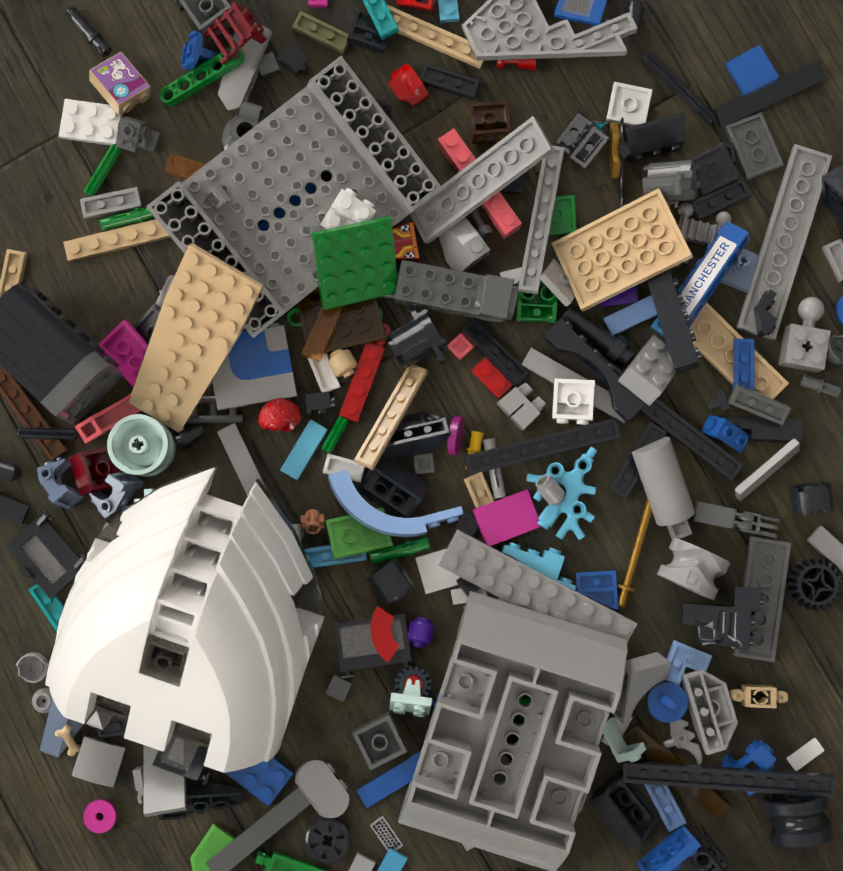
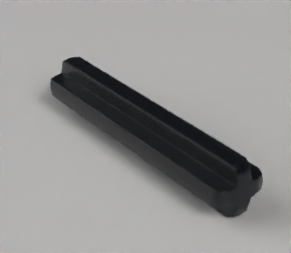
M20 427L18 428V437L24 439L76 440L78 438L77 429Z

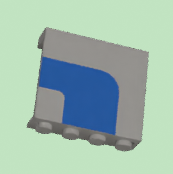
M273 323L254 338L248 332H241L229 355L221 364L218 373L212 379L218 411L265 403L273 399L276 400V398L287 399L297 396L284 325L279 326V323Z

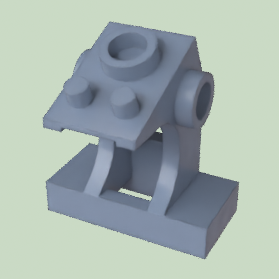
M58 457L57 461L45 462L44 466L37 468L38 478L50 495L48 496L50 501L69 510L83 499L84 496H79L78 490L62 484V475L71 467L70 461Z
M126 472L108 474L105 481L112 486V494L108 497L101 491L89 493L92 498L90 501L96 504L98 512L104 518L114 517L121 513L122 507L128 505L135 490L141 489L144 481Z

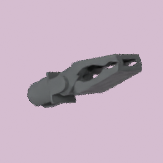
M697 501L692 520L727 529L740 528L739 531L776 539L778 534L760 531L759 529L765 528L778 531L779 526L761 523V520L780 523L778 518L746 511L738 513L737 509Z

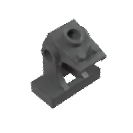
M126 116L119 120L117 127L119 135L116 147L134 153L137 148L156 153L161 138L159 132L150 130L146 122Z

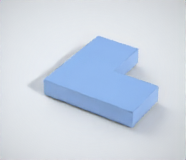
M673 640L666 658L670 662L666 681L680 685L686 667L695 671L701 669L707 671L712 655Z

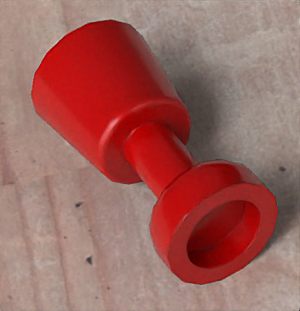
M536 59L497 60V69L504 68L505 64H518L520 69L535 71Z

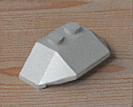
M702 669L682 675L683 689L687 696L690 715L705 754L709 755L726 750L738 723L726 683Z

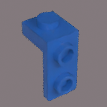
M713 415L708 416L701 430V433L720 439L740 453L750 435L727 419Z

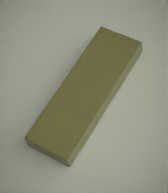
M302 11L299 12L292 26L293 31L343 55L349 45L347 42L348 33Z

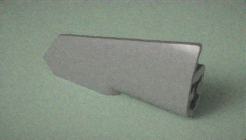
M262 26L264 29L263 34L267 40L260 44L251 38L241 48L245 55L243 64L222 76L218 95L228 111L239 109L243 101L247 102L254 87L259 71L258 66L272 36V31ZM234 31L233 39L238 44L241 40ZM237 52L233 55L231 60H236L239 57V53Z

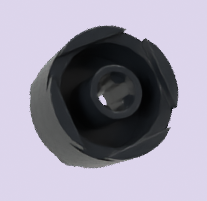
M815 482L789 487L794 514L810 516L813 515V511H820L821 513L833 512L834 503L830 482H822V485L819 486Z

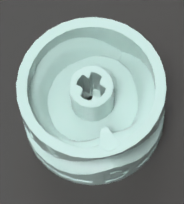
M134 414L121 419L114 425L108 436L107 449L111 461L121 471L139 476H153L163 472L171 464L176 452V442L172 431L167 425L150 416Z

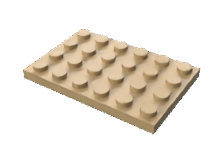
M659 188L552 243L582 311L693 258Z

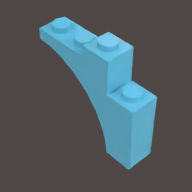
M509 542V545H503L501 552L510 555L519 562L573 590L576 589V586L572 585V580L561 577L560 580H557L565 558L560 555L561 551L550 548L549 551L544 550L542 557H540V552L529 548L527 552L520 550V545Z

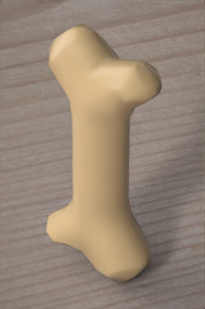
M65 725L63 729L56 730L55 736L63 738L69 748L67 754L75 756L79 752L81 745L77 744L71 736L72 727Z

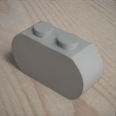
M320 760L307 761L297 770L295 783L320 816L326 818L340 816L345 812L349 804V794L346 792L348 787L341 779L337 780L334 776L335 770L329 763L325 764V762Z

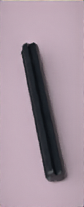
M648 51L643 56V61L707 124H711L716 119V115L651 51Z

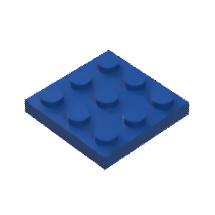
M682 825L636 862L641 871H676L687 857L691 858L698 852V848L701 845Z

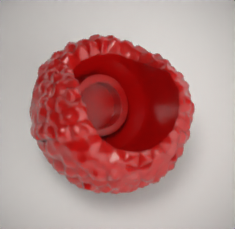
M276 398V400L273 399L266 403L260 410L258 424L264 430L271 429L288 432L296 428L302 416L299 408L293 401Z

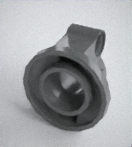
M243 101L239 115L232 118L223 130L222 143L224 150L240 138L238 133L243 128H253L266 118L263 106Z

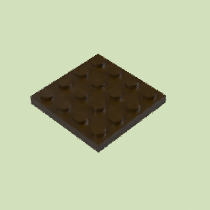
M318 286L297 303L310 358L332 353L337 349L345 350L385 340L376 298L323 310Z

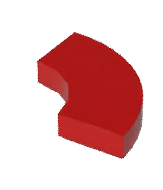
M377 606L371 620V638L379 655L386 662H389L400 646L394 640L391 633V624L394 616Z

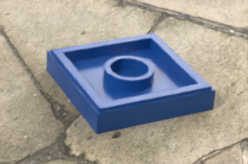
M760 45L725 64L742 95L779 78Z

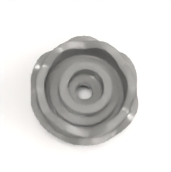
M50 688L39 689L34 693L32 705L36 711L49 713L53 699L50 694Z

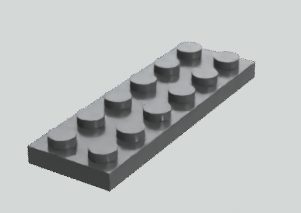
M749 537L743 586L761 588V592L764 593V605H760V609H751V612L755 613V625L750 626V632L754 633V646H750L749 650L733 649L734 656L775 663L791 543Z

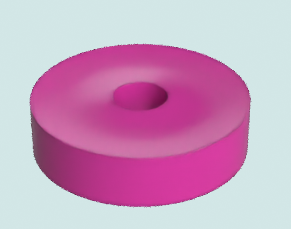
M96 799L86 807L83 815L84 823L90 831L104 833L114 826L117 821L118 812L116 806L110 800ZM98 813L103 814V819L98 817Z

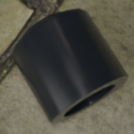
M396 558L384 564L366 579L385 605L393 604L411 591V587L414 585V582Z

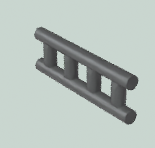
M202 396L199 404H209V415L198 416L197 404L186 424L239 423L244 421L243 415H237V408L229 409V415H217L215 396Z

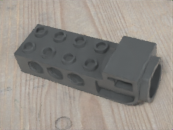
M402 260L394 303L413 305L415 307L486 321L505 322L506 320H512L518 287L513 286L514 279L489 274L482 276Z

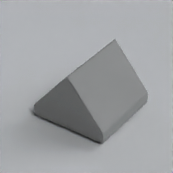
M219 183L212 185L204 194L217 211L231 200Z

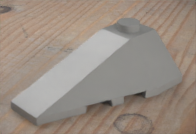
M466 217L439 236L445 260L452 270L465 272L489 255L490 249Z

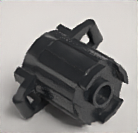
M408 305L406 307L407 313L413 320L389 333L384 338L386 343L390 345L391 352L398 364L401 365L402 369L409 368L434 353L440 365L445 364V356L441 352L448 349L447 342L444 338L441 339L437 329L427 315V310L423 309L417 313L413 305Z

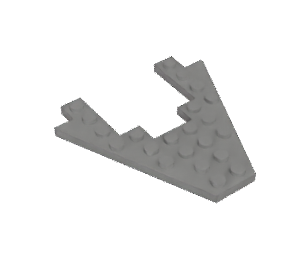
M487 0L462 24V30L477 61L624 56L627 55V49L622 38L636 33L637 26L630 12L575 34L567 19L549 26L536 0Z

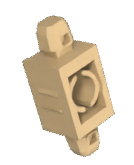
M741 684V689H732L729 692L731 700L741 702V705L745 707L776 708V702L785 703L788 701V693L779 691L772 685ZM758 691L766 695V697H762L759 701L751 697V695H755Z

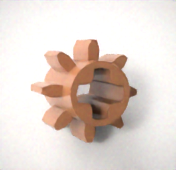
M311 509L306 511L305 516L301 515V529H305L307 533L316 534L320 531V528H325L324 514H320L318 510Z

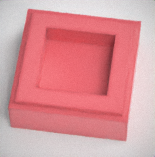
M462 333L447 345L448 349L459 361L474 348Z

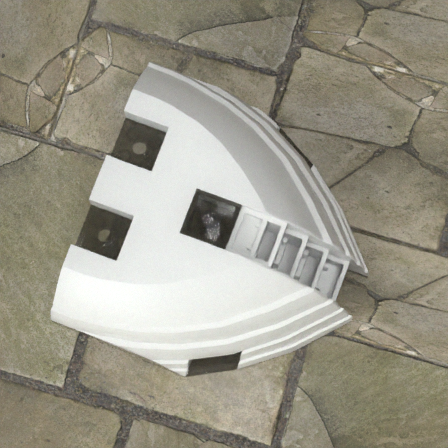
M215 464L158 487L127 507L95 538L87 554L86 561L75 576L74 585L63 608L58 624L55 645L48 665L45 685L49 686L50 694L65 718L84 724L94 709L128 720L124 735L125 739L164 752L172 736L208 748L204 766L225 773L248 768L262 761L268 762L280 749L296 700L301 691L311 656L318 642L326 616V609L315 571L294 527L260 479H257L242 507L210 496L218 466Z

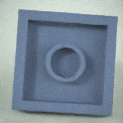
M743 249L721 283L747 293L752 283L759 255Z

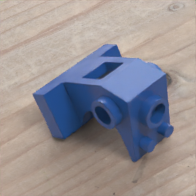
M754 739L753 743L746 748L747 754L744 757L735 760L727 753L722 757L721 767L746 768L745 766L753 760L758 765L755 769L772 770L777 759L772 755L774 751L762 740L758 742ZM746 791L750 796L755 793Z

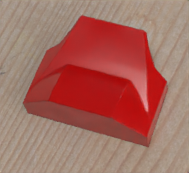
M407 63L391 74L392 78L388 85L399 101L409 102L414 107L429 97L424 84L413 68Z

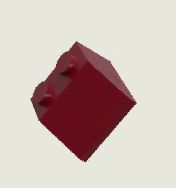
M107 447L80 452L69 458L79 496L112 488L105 481L108 474L122 473L111 461Z

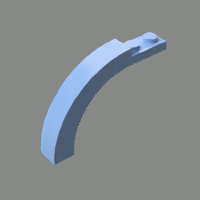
M348 470L328 475L331 489L347 513L365 527L382 534L398 537L424 535L427 533L426 526L434 528L440 526V522L443 521L453 523L459 521V517L463 515V510L460 506L416 518L390 516L378 511L361 497L353 485Z

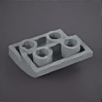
M84 736L72 776L92 783L113 787L125 746L108 743L103 739Z

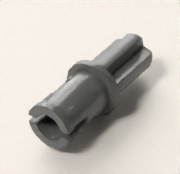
M803 374L800 381V386L812 389L816 393L822 392L838 397L841 392L840 387L824 382L823 378L820 380Z

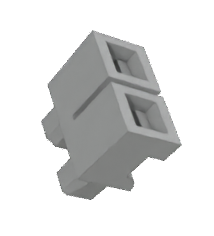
M527 383L518 388L515 387L497 403L508 417L523 405L510 418L521 431L540 414L539 411L545 405V402L539 396L532 402L526 398L533 391Z

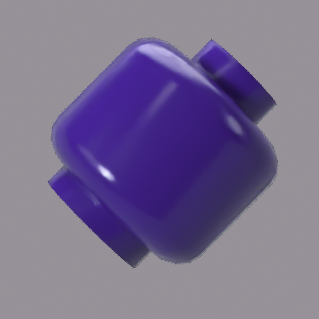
M416 617L415 620L411 621L407 638L413 642L412 646L424 648L425 645L431 644L433 642L435 626L431 623V620Z

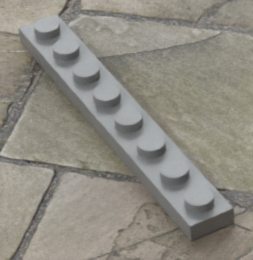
M552 146L554 151L542 159L519 281V292L538 294L564 147Z

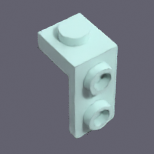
M614 718L607 719L603 735L617 762H635L641 758L640 755L646 750L644 743L627 745Z

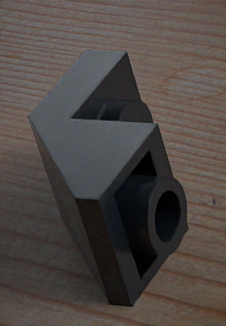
M771 289L761 297L753 308L757 336L760 338L766 334L769 336L775 330L776 326L774 324L778 320L768 312L775 303L773 298L777 295Z

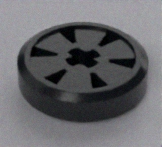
M320 817L310 825L305 839L306 848L309 854L321 863L337 862L345 856L349 849V829L339 818ZM325 835L333 837L331 840L332 844H328V842L325 844L323 842Z

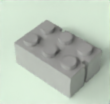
M655 335L641 348L618 380L649 406L663 392L676 373L669 350L666 348L667 345Z

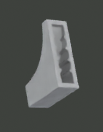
M658 652L626 660L621 695L615 714H611L622 724L629 723L633 710L643 695L656 684L667 680L670 662Z

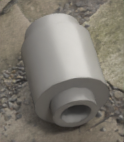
M544 475L536 482L537 491L549 505L559 504L563 500L565 492L553 477Z

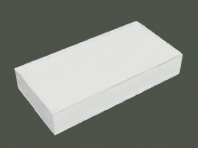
M328 354L308 358L322 393L341 388L337 377L328 364Z
M327 454L323 473L332 474L348 470L352 481L362 482L364 466L355 463L354 460Z

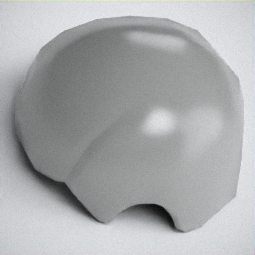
M36 652L23 655L16 664L18 676L30 683L42 681L47 675L49 665L48 660L41 653Z

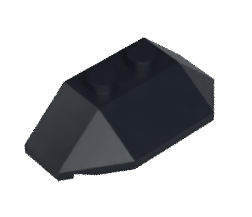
M424 411L403 416L381 456L395 460L433 451L450 435L446 417H439Z

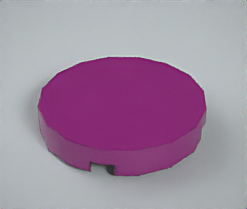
M463 416L453 417L450 425L451 435L448 438L447 448L448 453L454 456L459 454L462 447L465 428Z

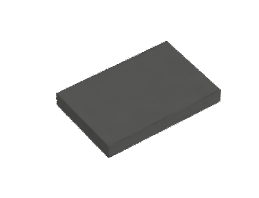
M762 112L725 126V131L730 143L734 145L735 155L746 181L784 166Z

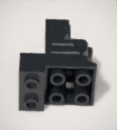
M734 586L733 606L684 602L683 624L696 626L698 640L701 641L702 646L715 644L719 646L730 645L732 649L749 650L750 646H754V633L750 632V626L755 625V613L751 612V609H760V605H764V593L761 592L759 587Z

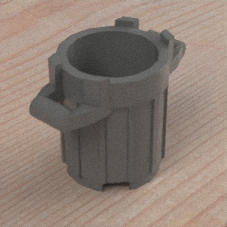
M694 160L650 163L644 166L643 170H648V176L642 180L644 195L659 188L666 202L696 199L697 188H700V181H697L696 173L699 165L695 164Z

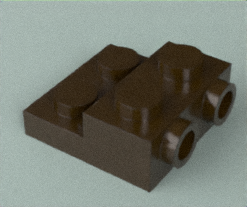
M508 101L469 104L472 144L484 147L488 143H498L512 132Z

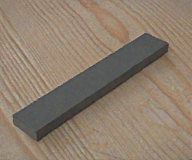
M297 787L209 859L206 865L211 871H230L311 803L300 788Z

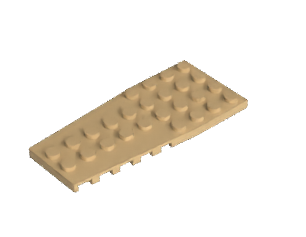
M189 244L164 299L129 403L173 430L181 432L187 420L192 416L195 407L201 401L204 392L212 383L211 381L215 374L221 368L224 359L227 358L238 340L264 285L197 245Z

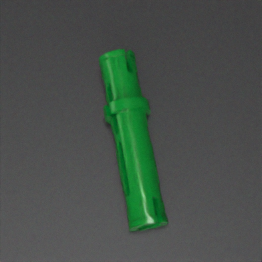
M138 207L127 213L100 219V226L103 231L132 223H142L144 220L155 217L147 207L141 209Z
M425 537L411 542L408 540L406 543L369 552L372 564H376L401 556H412L413 553L429 550L430 545L428 538Z

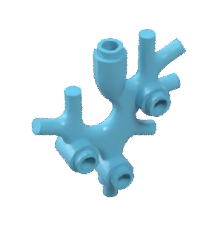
M590 447L586 454H582L574 462V469L572 471H564L563 466L555 462L547 467V473L544 474L553 477L558 484L563 485L566 489V494L559 504L547 505L538 517L539 521L537 524L547 530L549 527H552L561 513H566L567 519L555 535L561 540L569 530L574 532L578 540L585 537V534L579 527L578 519L584 518L591 523L595 517L586 511L584 503L578 501L581 494L595 495L596 487L583 483V477L585 473L590 471L594 461L592 458L597 452L593 447ZM580 462H583L585 464L584 469H581L579 467ZM553 467L558 470L556 475L551 471ZM528 473L526 481L536 483L544 475ZM537 491L533 498L540 502L542 496ZM575 506L580 508L579 513L574 512Z

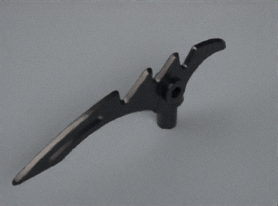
M623 117L621 118L619 129L620 144L617 146V152L621 158L618 177L620 208L623 207L624 161L631 152L624 139Z

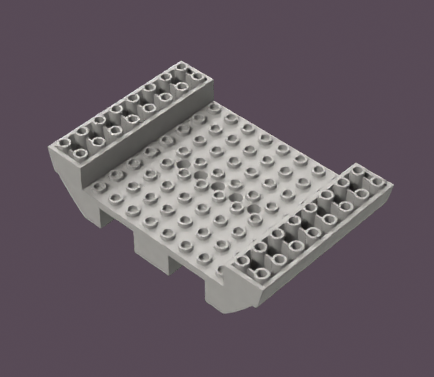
M340 56L311 78L303 90L184 182L180 183L178 181L146 207L184 254L189 244L193 243L264 285L244 326L251 337L254 338L319 286L311 233L326 230L320 224L341 189H351L357 194L356 198L362 202L364 199L374 204L373 209L376 210L372 219L389 216L393 227L442 187L343 57ZM323 171H328L331 174L332 179L329 182L321 179ZM217 183L231 198L218 211L215 210L204 196L206 191ZM306 184H314L316 192L308 194L305 190ZM291 196H298L301 201L300 205L292 206L289 202ZM276 208L284 210L285 216L278 219L274 216L273 212ZM259 221H267L269 229L261 231L258 228Z
M470 591L458 628V636L412 781L408 786L398 823L548 871H557L570 852L576 834L574 829L576 814L583 793L589 794L601 757L600 740L609 713L615 714L621 695L628 652L627 641ZM522 695H528L531 701L529 704L523 705L519 702V698ZM520 714L525 719L522 724H516L513 722V717ZM508 735H517L518 741L514 744L508 743L506 740ZM503 754H510L512 760L509 763H503L500 757ZM502 773L506 776V779L500 783L495 781L494 776Z

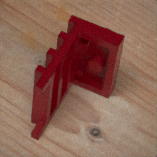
M234 1L231 3L232 7L228 11L224 10V15L220 19L216 18L214 20L216 23L212 27L208 26L206 28L207 32L203 34L206 39L211 36L221 50L224 57L220 62L223 65L251 38L260 44L267 40L263 34V27L253 19L255 17L253 12L247 7L243 8ZM226 20L229 21L241 41L238 44L223 24ZM218 28H220L232 47L229 52L215 32Z

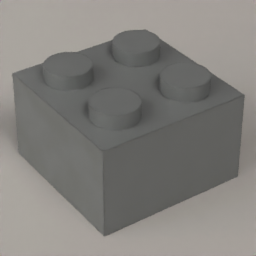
M390 711L353 730L352 734L370 770L407 752V746Z

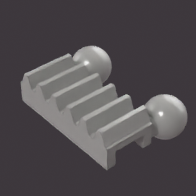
M684 202L678 207V214L680 215L678 228L684 240L708 246L711 242L713 243L721 226L724 227L727 221L731 223L732 220L728 212H720L716 216L717 225H710L708 222L703 223L702 221L688 219L694 211L690 203Z

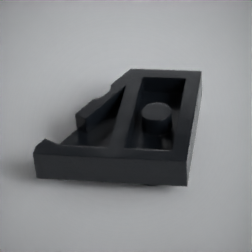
M357 9L347 42L384 54L389 37L382 40L372 19L367 20L362 15V11Z

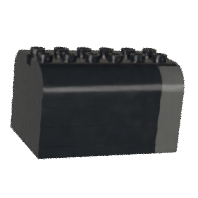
M18 283L0 297V365L55 417L76 426L119 382L122 377V372L117 368L119 364L107 353L103 355L105 351L93 340H90L91 338L76 326L69 317L61 313L62 311L48 300L40 290L34 286L30 288L25 283Z

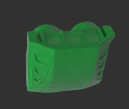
M540 282L538 294L518 291L516 321L556 323L557 297L543 282Z

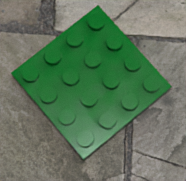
M389 216L311 233L321 307L323 310L396 293L398 278L392 221Z

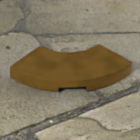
M617 122L609 125L608 159L611 178H618L621 167L620 154L617 152V146L620 144V131Z

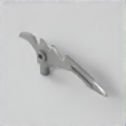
M681 718L678 721L671 722V739L664 741L663 744L668 749L676 746L677 749L690 751L695 756L697 764L701 765L703 760L699 744L690 742L695 738V734L684 729L689 723Z

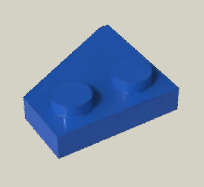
M616 570L575 573L577 592L613 609H618Z

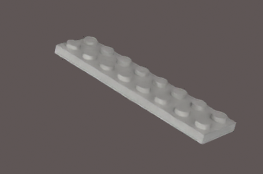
M534 116L444 183L440 190L410 213L424 243L429 244L554 151Z

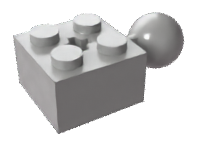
M808 297L803 299L798 306V314L803 319V324H790L784 327L778 366L817 373L825 369L831 331L814 328L815 321L819 320L824 314V305L818 298Z

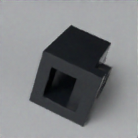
M329 392L305 395L307 414L309 416H313L315 411L317 415L327 414L328 410L336 408L335 398L331 397Z

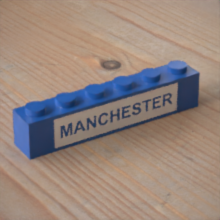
M728 221L724 227L721 226L719 228L716 239L713 243H709L705 250L706 254L696 262L695 270L691 276L688 275L685 278L680 292L677 291V294L682 293L685 304L681 305L683 312L687 311L690 318V323H687L688 329L750 240L747 231Z

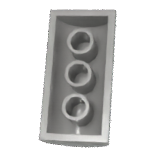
M664 437L633 451L632 455L656 524L659 526H670L691 518L695 510L670 438Z

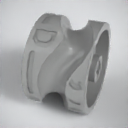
M673 538L669 546L674 555L673 560L670 564H661L657 575L701 596L714 600L719 590L714 585V579L726 574L730 562L698 546Z

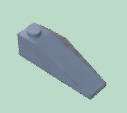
M97 694L95 707L92 713L97 709L102 697L101 695ZM53 699L39 751L59 757L66 749L67 744L63 738L55 736L56 730L63 729L65 725H69L72 727L70 734L74 738L84 724L65 718Z

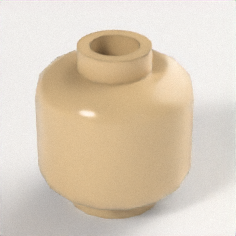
M337 349L329 355L328 364L335 376L347 378L355 373L353 369L356 368L357 361L350 350Z

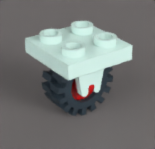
M409 666L408 669L404 668L401 673H398L395 680V693H391L389 710H393V713L396 714L411 712L417 717L429 715L432 698L427 697L431 690V680L428 673H425V670H420L416 666L415 668Z

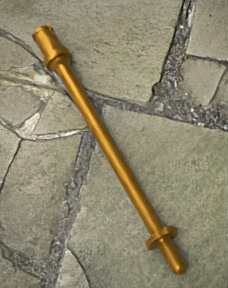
M648 498L624 583L617 586L622 588L618 601V607L621 609L626 606L629 592H635L631 585L652 514Z

